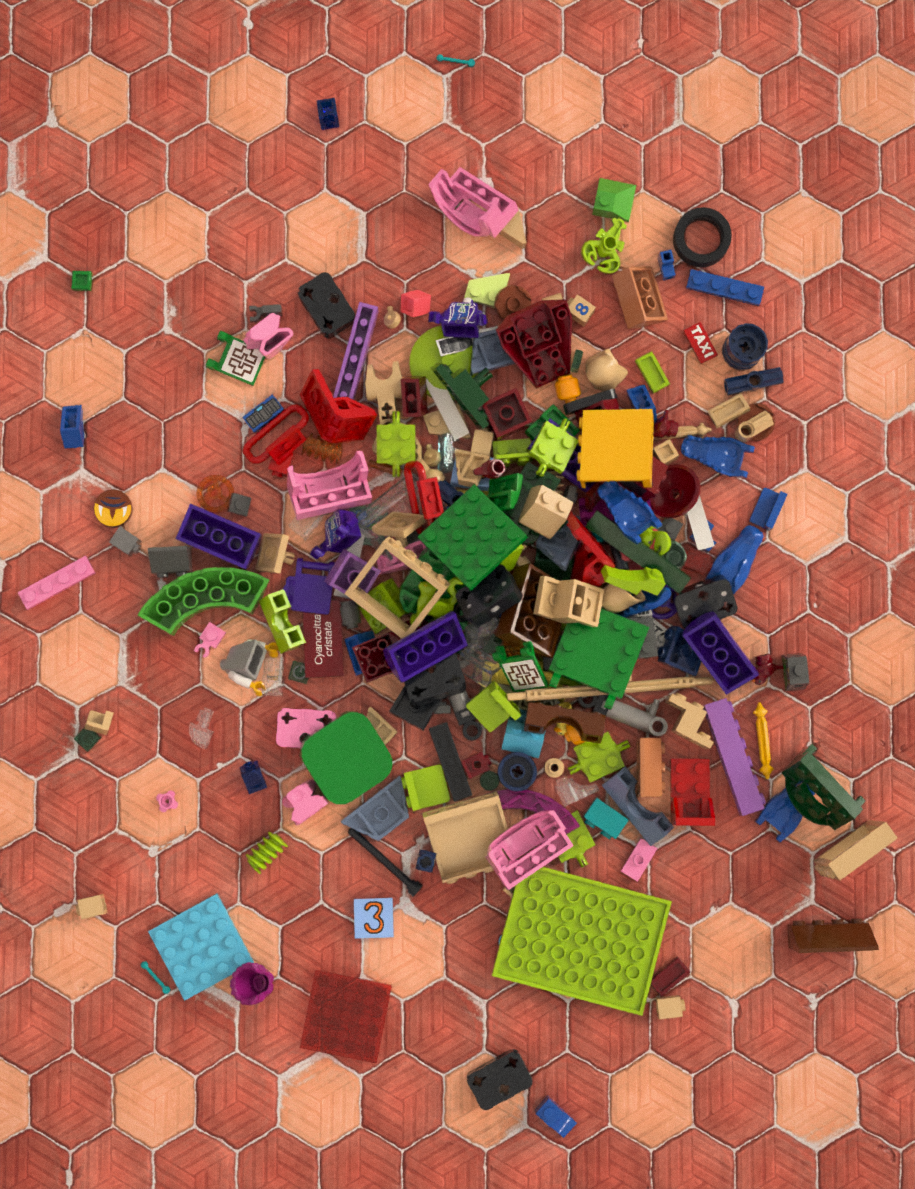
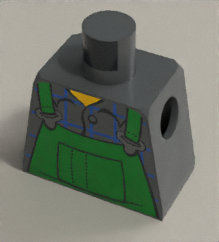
M802 653L782 655L785 691L806 689L809 685L806 655Z

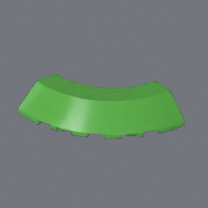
M212 567L184 574L169 584L164 585L162 589L144 604L138 616L174 636L188 619L208 609L221 607L235 608L253 615L270 580L259 574L231 567Z

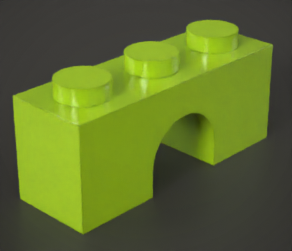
M284 589L268 594L259 601L280 654L296 649L306 643L299 625L293 626L288 619L287 612L291 605Z

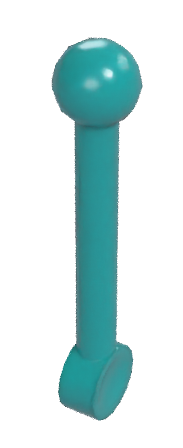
M441 54L436 57L439 62L450 61L468 64L469 67H474L475 65L473 59L467 61L443 57Z
M143 961L141 963V968L146 969L147 972L155 979V981L163 988L162 991L164 994H168L171 990L170 987L165 986L163 982L155 975V973L148 967V963L146 961Z

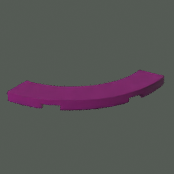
M506 789L497 791L502 810L523 809L535 813L543 810H554L566 828L564 830L566 835L580 827L576 819L566 808L546 795L531 790L512 791Z

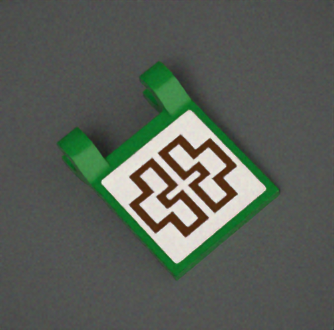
M220 330L217 340L227 343L219 363L208 358L206 368L254 386L265 357L259 349H247L244 341Z
M531 641L523 642L524 648L520 649L521 655L506 657V650L503 645L495 647L497 652L493 653L492 657L500 664L513 692L547 688L549 686L535 657Z

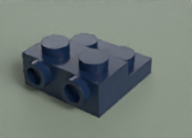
M671 626L664 633V639H666L664 645L658 649V662L696 676L702 661L682 636L684 629Z

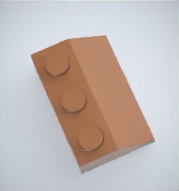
M627 267L612 275L628 329L643 328L668 320L652 267Z
M661 738L636 739L637 797H662V793H665V781H662V773H665V762H662V754H665V743L661 742Z

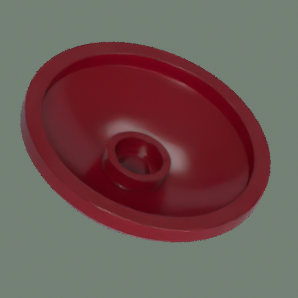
M673 464L668 465L665 473L667 477L659 485L660 491L655 498H650L651 509L654 514L667 519L680 517L690 511L696 504L701 490L699 478L692 469L685 465Z

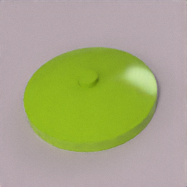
M437 326L423 333L415 342L410 354V372L412 376H426V379L434 387L447 390L431 370V367L436 363L446 364L453 372L451 375L459 369H466L470 374L472 346H469L465 351L440 356L436 340L447 337L443 336L442 326ZM426 386L427 396H429V397L432 398V396H431V394H430V392H429V390H428V388H427V386Z

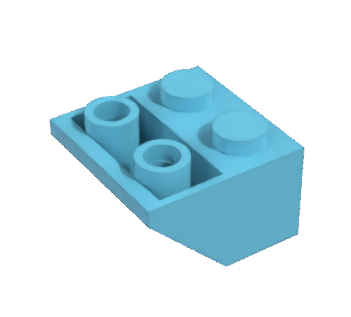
M520 709V718L516 721L511 716L508 718L501 749L510 752H521L528 756L539 758L545 732L539 734L524 731L527 711Z

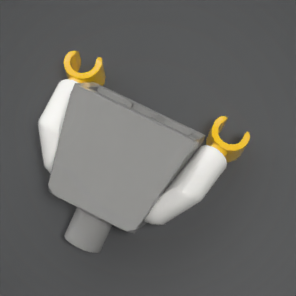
M249 639L242 644L233 646L229 651L227 659L221 660L220 667L228 674L232 681L247 689L252 688L256 696H262V692L257 689L262 688L266 690L263 682L257 681L253 683L252 681L257 679L266 652L268 651L270 657L276 658L278 657L277 651L279 649L275 642L265 645V642Z

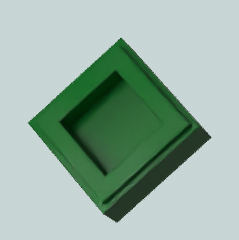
M72 271L71 289L73 291H91L92 272Z

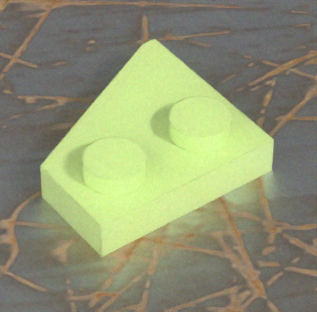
M510 273L469 280L464 298L468 297L474 303L495 308V297L501 289L507 286Z

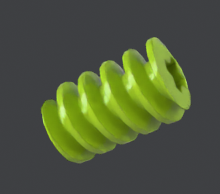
M268 832L270 839L263 837L264 845L257 843L259 850L251 849L253 856L246 854L248 863L259 874H261L260 868L264 870L267 868L265 862L271 864V857L275 859L278 857L276 851L282 853V846L288 847L286 842L276 833Z

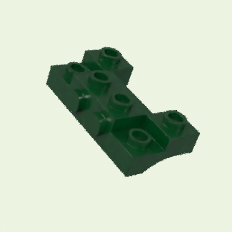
M527 462L520 473L523 475L522 486L514 508L503 511L526 535L529 534L531 529L518 523V519L531 487L544 485L555 491L561 482V479L545 471L543 477L539 476L540 474L537 475L538 467Z

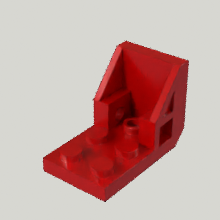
M319 369L311 370L300 393V397L321 438L330 443L364 440L377 416L375 410L349 397L333 398L332 392L329 390Z
M570 511L566 525L572 531V535L583 543V546L576 551L570 580L576 579L600 587L605 583L601 573L604 565L615 568V564L605 548Z
M670 759V817L672 825L715 826L713 801L710 798V759Z

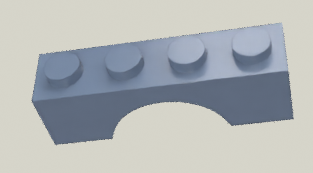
M624 767L611 776L602 786L643 838L652 846L664 838L674 826L662 812H651L639 803L635 794L637 780Z

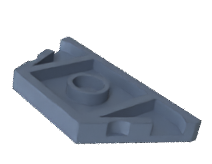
M496 329L480 333L479 338H473L471 376L477 375L485 367L492 371L515 364L501 347Z
M566 524L551 539L539 535L536 541V547L564 571H566L580 543V540L578 541L572 535V531Z
M398 776L345 817L341 823L377 841L409 818L401 776Z

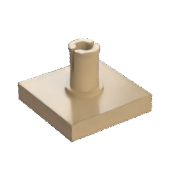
M393 511L372 526V532L375 535L395 537L396 541L399 540L401 546L405 548L408 546L407 536L426 521L423 515Z
M263 534L255 568L256 571L280 574L283 563L289 565L293 563L294 560L289 558H294V553L286 551L289 536L284 534Z

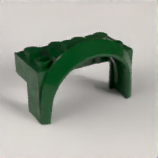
M811 744L803 749L781 772L785 777L786 791L792 805L804 818L815 824L830 826L836 830L854 820L863 810L861 806L866 800L862 796H858L854 800L812 755L817 748ZM802 781L801 784H799V785H797V786L795 787V784H797L798 782ZM807 785L811 791L815 792L822 799L823 804L815 799Z

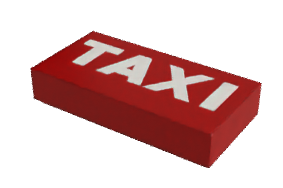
M701 322L683 330L700 365L718 356Z

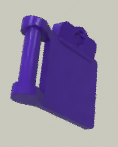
M297 558L295 577H287L286 585L283 588L292 611L329 614L333 587L324 582L327 576L303 574L302 568L328 571L329 574L335 562L328 564L303 561V558Z

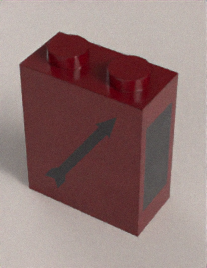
M653 456L652 488H644L643 481L616 482L647 502L651 497L655 498L660 491L658 487L667 477L665 473L668 466Z

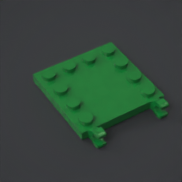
M601 609L598 627H590L581 623H567L549 671L554 673L549 686L557 688L561 676L608 694L604 708L611 710L615 699H622L649 627Z

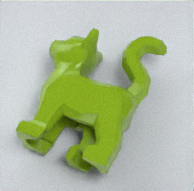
M458 578L449 580L451 585L447 588V591L451 598H440L428 613V616L433 617L428 623L453 611L454 605L457 602V590L454 586L456 584L464 585ZM420 581L418 583L421 594L417 600V612L411 615L410 624H413L438 590L427 581Z

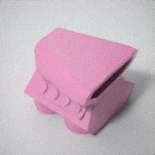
M271 313L246 333L243 341L246 343L247 349H259L264 357L271 359L291 339L293 331L290 328H278L280 316Z
M312 779L300 784L282 799V804L286 808H294L291 820L294 821L296 826L329 804L325 796H313L317 785Z

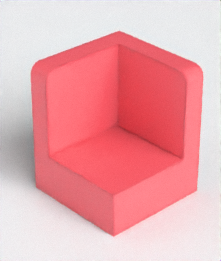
M420 290L401 294L400 312L413 318L428 314L430 312L431 295Z

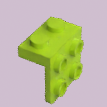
M441 765L406 772L404 777L401 778L403 789L407 788L409 796L406 797L408 808L412 807L413 811L446 803L450 800Z

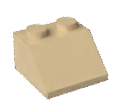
M544 485L531 487L518 523L551 539L567 520L574 502Z

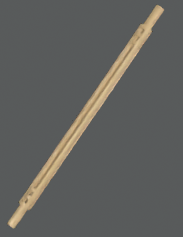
M694 676L629 681L624 693L694 688L696 685L713 684V677L694 678ZM585 685L506 693L508 701L526 700V702L608 695Z

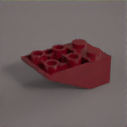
M393 631L352 647L366 683L393 674L383 652L384 648L402 639Z

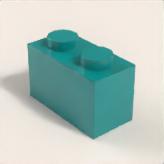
M596 797L582 816L586 819L584 823L593 829L595 826L602 830L600 834L609 840L611 837L616 839L629 821Z

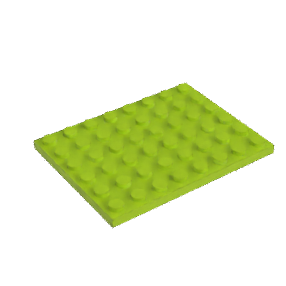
M542 867L514 887L491 976L643 1016L672 901Z

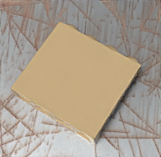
M497 791L422 813L433 851L437 853L436 862L442 883L452 884L457 882L459 878H472L479 872L489 873L494 871L485 857L487 856L488 847L498 836L508 830Z

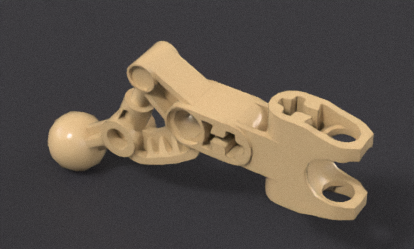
M398 361L393 362L392 375L385 380H380L375 376L372 364L367 365L365 381L367 401H378L380 425L392 423V412L397 411L396 398H402V375ZM386 406H389L390 409H392L389 410V415L391 419H387V414L385 411H383L386 410ZM376 436L375 441H374V443H373V445H372V450H373V452H374L376 455H377V436ZM416 438V461L423 465L427 479L437 477L438 482L444 481V474L438 469H431L423 460L422 447Z

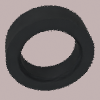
M705 207L692 209L685 213L677 223L673 235L675 251L689 265L695 267L712 266L719 262L726 254L732 238L731 228L726 218L714 209ZM696 221H707L713 224L720 234L719 247L709 254L693 252L685 243V229Z

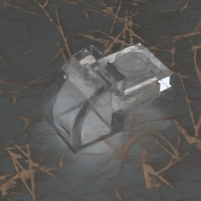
M206 707L204 711L200 710L197 716L198 725L191 722L189 725L191 740L203 749L208 748L214 731L207 729L214 710Z

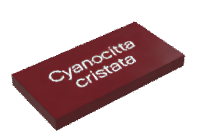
M331 600L328 615L303 612V634L306 641L304 643L305 678L344 677L342 620L339 609L341 608V600Z

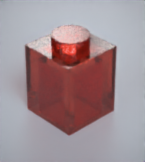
M693 548L687 549V559L682 568L699 575H704L706 572L709 573L713 565L711 561L712 556Z

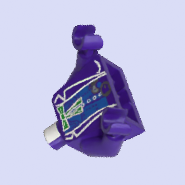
M468 297L464 298L462 302H452L449 308L441 314L437 311H430L428 322L441 324L444 337L479 338L480 326H486L488 323L486 314L479 310L478 304Z
M346 510L333 512L334 514L325 522V541L319 547L315 546L311 550L310 555L319 559L327 551L341 553L343 549L347 550L362 537L358 525L359 520L354 512Z

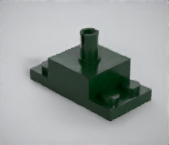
M436 363L432 366L431 370L476 427L481 429L489 425L486 421L488 417L483 410L478 408L489 400L480 388V386L493 377L491 373H488L489 370L485 367L472 378L466 369H459L451 375L453 372L446 364Z

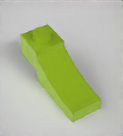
M604 565L601 570L605 582L636 595L642 589L658 596L666 585L663 574L657 569L645 567L643 570H622Z

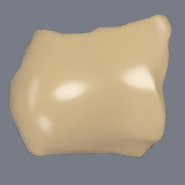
M609 349L598 352L586 361L585 372L588 380L595 389H599L602 392L615 389L628 374V371L618 364Z
M607 583L603 588L604 594L601 608L612 613H619L625 611L630 606L644 602L645 595L641 589L638 595L634 594L632 596L626 590Z

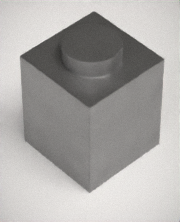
M120 526L109 541V543L129 556L136 555L141 548V540Z

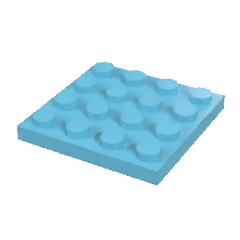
M218 893L148 931L184 1001L232 975L236 968L242 964L254 963Z

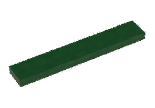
M596 510L585 527L643 568L648 567L659 570L663 574L666 585L680 594L690 581L691 577L643 542L635 544L626 538L616 523L600 511Z

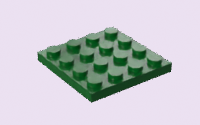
M475 484L418 536V539L470 591L528 538Z

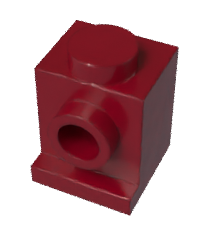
M482 752L461 761L469 779L490 770L489 765L492 764L488 754L483 755ZM475 761L481 762L480 768L474 767Z

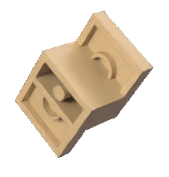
M540 576L533 614L563 624L581 623L590 627H598L604 589L576 579L559 581L548 576Z
M677 692L676 694L668 695L665 703L681 711L671 732L703 749H710L714 743L709 740L711 736L701 731L697 733L707 713L703 710L704 706L696 702L689 703L685 701L687 697Z

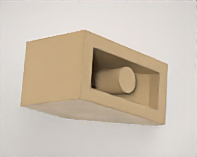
M518 210L499 234L523 249L526 248V239Z

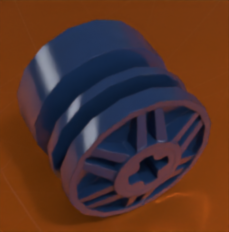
M745 323L738 325L732 330L722 346V355L725 362L736 370L744 371L751 369L760 361L768 349L767 336L760 327L754 324Z

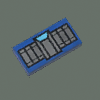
M272 394L242 418L255 433L281 413L284 408Z

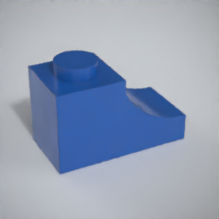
M645 384L627 389V396L632 409H652L655 422L657 420L656 407Z
M82 405L62 407L60 433L64 449L84 447L85 434Z
M548 1095L535 1108V1114L563 1138L577 1124Z

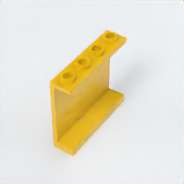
M583 410V417L579 418V427L582 429V435L578 437V443L581 446V452H578V464L581 465L580 470H577V481H580L581 487L586 488V482L643 481L644 488H652L653 410Z

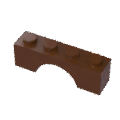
M529 702L524 731L543 734L549 726L556 723H565L577 730L581 741L601 744L606 715L596 711L584 712L578 708L567 709L560 705L549 706L541 702Z

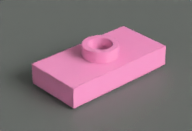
M640 838L621 872L638 882L658 848L653 845L650 846L648 842Z

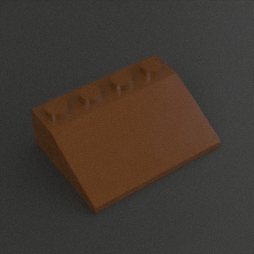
M531 563L517 566L514 569L513 577L523 597L519 603L501 614L495 636L519 648H524L523 642L531 641L534 653L553 658L562 623L533 614L540 576H551Z
M853 918L851 922H843V919H832V923H824V920H812V924H805V921L797 920L793 921V924H787L788 946L798 953L879 950L869 923L863 922L862 918Z

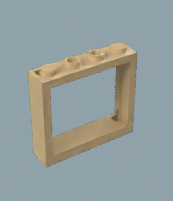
M388 536L350 585L345 595L400 638H404L418 628L451 584L443 578L442 574L434 572L428 563L416 558L417 555L413 551L402 547L399 540L395 541ZM385 549L438 589L411 626H408L359 587V584Z
M868 820L813 860L816 864L814 868L821 876L841 880L895 841L897 836L886 822Z

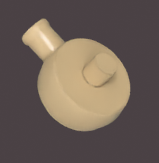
M388 306V312L384 316V324L388 328L393 329L399 325L401 316L398 312L393 311L392 306Z
M431 444L426 445L427 451L423 459L428 466L435 467L441 461V454L438 450L432 449Z

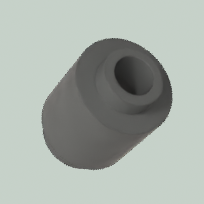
M353 600L340 603L341 608L339 609L342 626H347V629L357 628L358 624L361 623L359 606Z

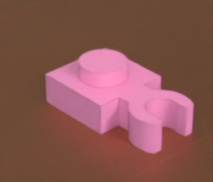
M209 622L199 637L203 640V643L198 644L194 651L198 652L200 648H204L205 654L203 657L207 658L210 654L209 648L212 646L216 649L226 632Z

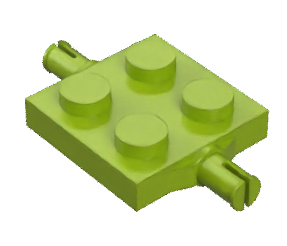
M393 411L392 423L377 425V464L391 465L392 477H396V470L397 477H400V466L409 461H416L415 425L400 423V412Z
M563 419L560 427H556L548 421L544 422L528 453L540 463L536 471L537 475L540 474L539 476L543 477L547 468L553 469L560 474L564 471L578 444V440L566 432L570 424L569 420Z
M609 732L603 734L601 744L584 742L573 748L577 755L578 763L568 767L571 775L582 770L586 774L589 783H592L625 767L620 752L630 748L629 742L626 740L617 745L612 740Z
M577 810L571 813V815L576 819L580 827L567 835L573 847L558 857L561 863L570 858H577L582 868L584 865L581 859L585 866L588 865L583 854L587 849L596 844Z

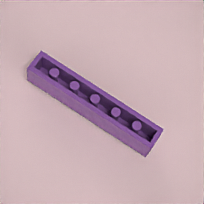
M359 302L333 398L349 397L355 400L379 313L377 306Z
M727 698L703 705V710L707 712L705 716L739 815L744 816L764 809L763 804H766L765 798L758 791L759 781L756 774H752L751 767H753L750 756H746L744 750L747 748L745 740L739 736L740 726L737 719L734 720L731 713L734 712L731 701H727Z

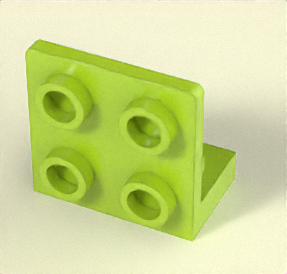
M530 438L492 441L493 458L501 460L505 467H509L512 463H517L518 466H525L527 462H532L533 457L528 454L529 450L527 449L531 444Z
M392 578L382 582L367 593L398 618L408 614L403 609L399 598V588ZM358 605L359 610L375 634L386 628L383 623Z
M495 680L466 703V708L489 732L496 729L510 716L515 721L521 717L519 706L514 701L507 700L506 692Z

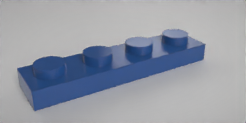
M691 269L686 289L760 306L764 286Z

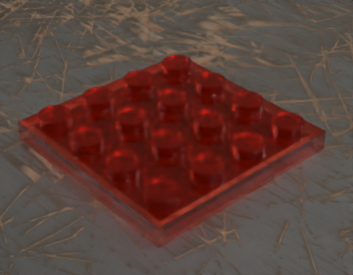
M316 969L300 1048L377 1063L392 984Z

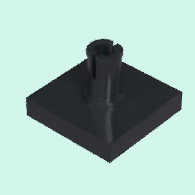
M404 686L389 712L424 731L442 700L414 707L410 702L406 686ZM416 692L417 697L421 696L420 692Z

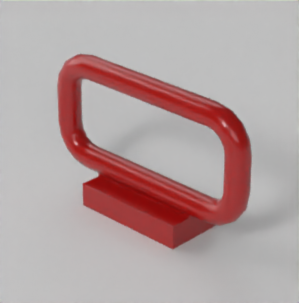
M298 404L285 408L245 443L243 454L246 459L252 464H260L271 456L279 464L307 440L300 430L309 421L308 412ZM297 412L302 417L296 425H292L271 443L261 455L254 456L250 452L251 448L291 413Z
M409 461L404 466V477L412 514L420 515L411 472L415 468L419 476V481L416 482L423 517L427 519L428 526H430L435 521V517H439L444 513L437 477L427 479L425 469L419 461ZM422 525L416 529L419 535L425 530Z

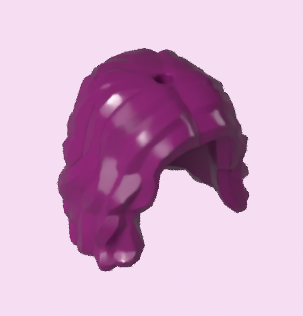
M248 962L236 968V971L232 973L233 978L230 980L231 995L240 1001L242 1005H253L263 1002L273 991L272 983L274 976L263 965Z

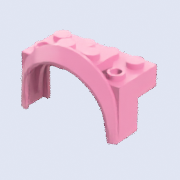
M461 167L451 178H449L446 171L441 169L428 184L435 202L446 217L462 231L472 236L488 237L490 235L495 238L519 210L515 201ZM462 199H464V201H463V202L459 205V207L455 210V207L459 204V202H460ZM470 200H472L473 202L477 203L478 205H480L481 207H483L484 209H486L487 212L484 211V210H482V209H480L479 207H477V206H476L475 204H473Z
M356 451L350 461L322 472L298 474L293 471V465L287 468V489L296 520L371 503L372 495L367 482L368 467L362 451ZM344 476L348 484L347 486L345 485Z
M543 810L521 820L498 836L489 845L487 856L485 857L505 888L509 890L573 847V844L564 832L566 828L555 811ZM535 826H538V828L544 835V838H542V836L540 835Z

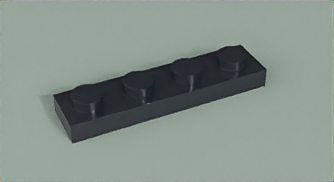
M447 722L429 728L454 802L472 796Z

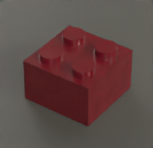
M517 388L494 397L481 406V409L488 417L487 421L496 441H500L532 426V420Z

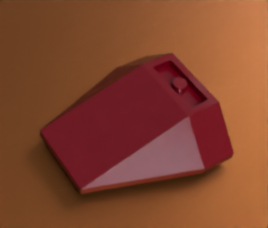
M566 299L541 300L508 315L496 329L501 347L535 388L558 379V377L570 374L572 315Z

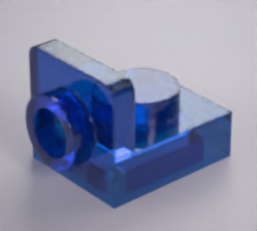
M335 98L317 100L321 129L339 127Z
M249 761L240 767L241 776L249 794L267 788L258 761Z

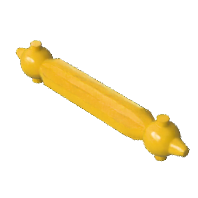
M758 702L753 714L757 716L756 728L759 756L762 763L759 771L766 779H769L774 768L769 765L771 756L767 721L764 717L767 710H765L761 702Z

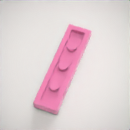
M84 556L21 590L18 594L26 609L29 610L95 574V571L87 556Z

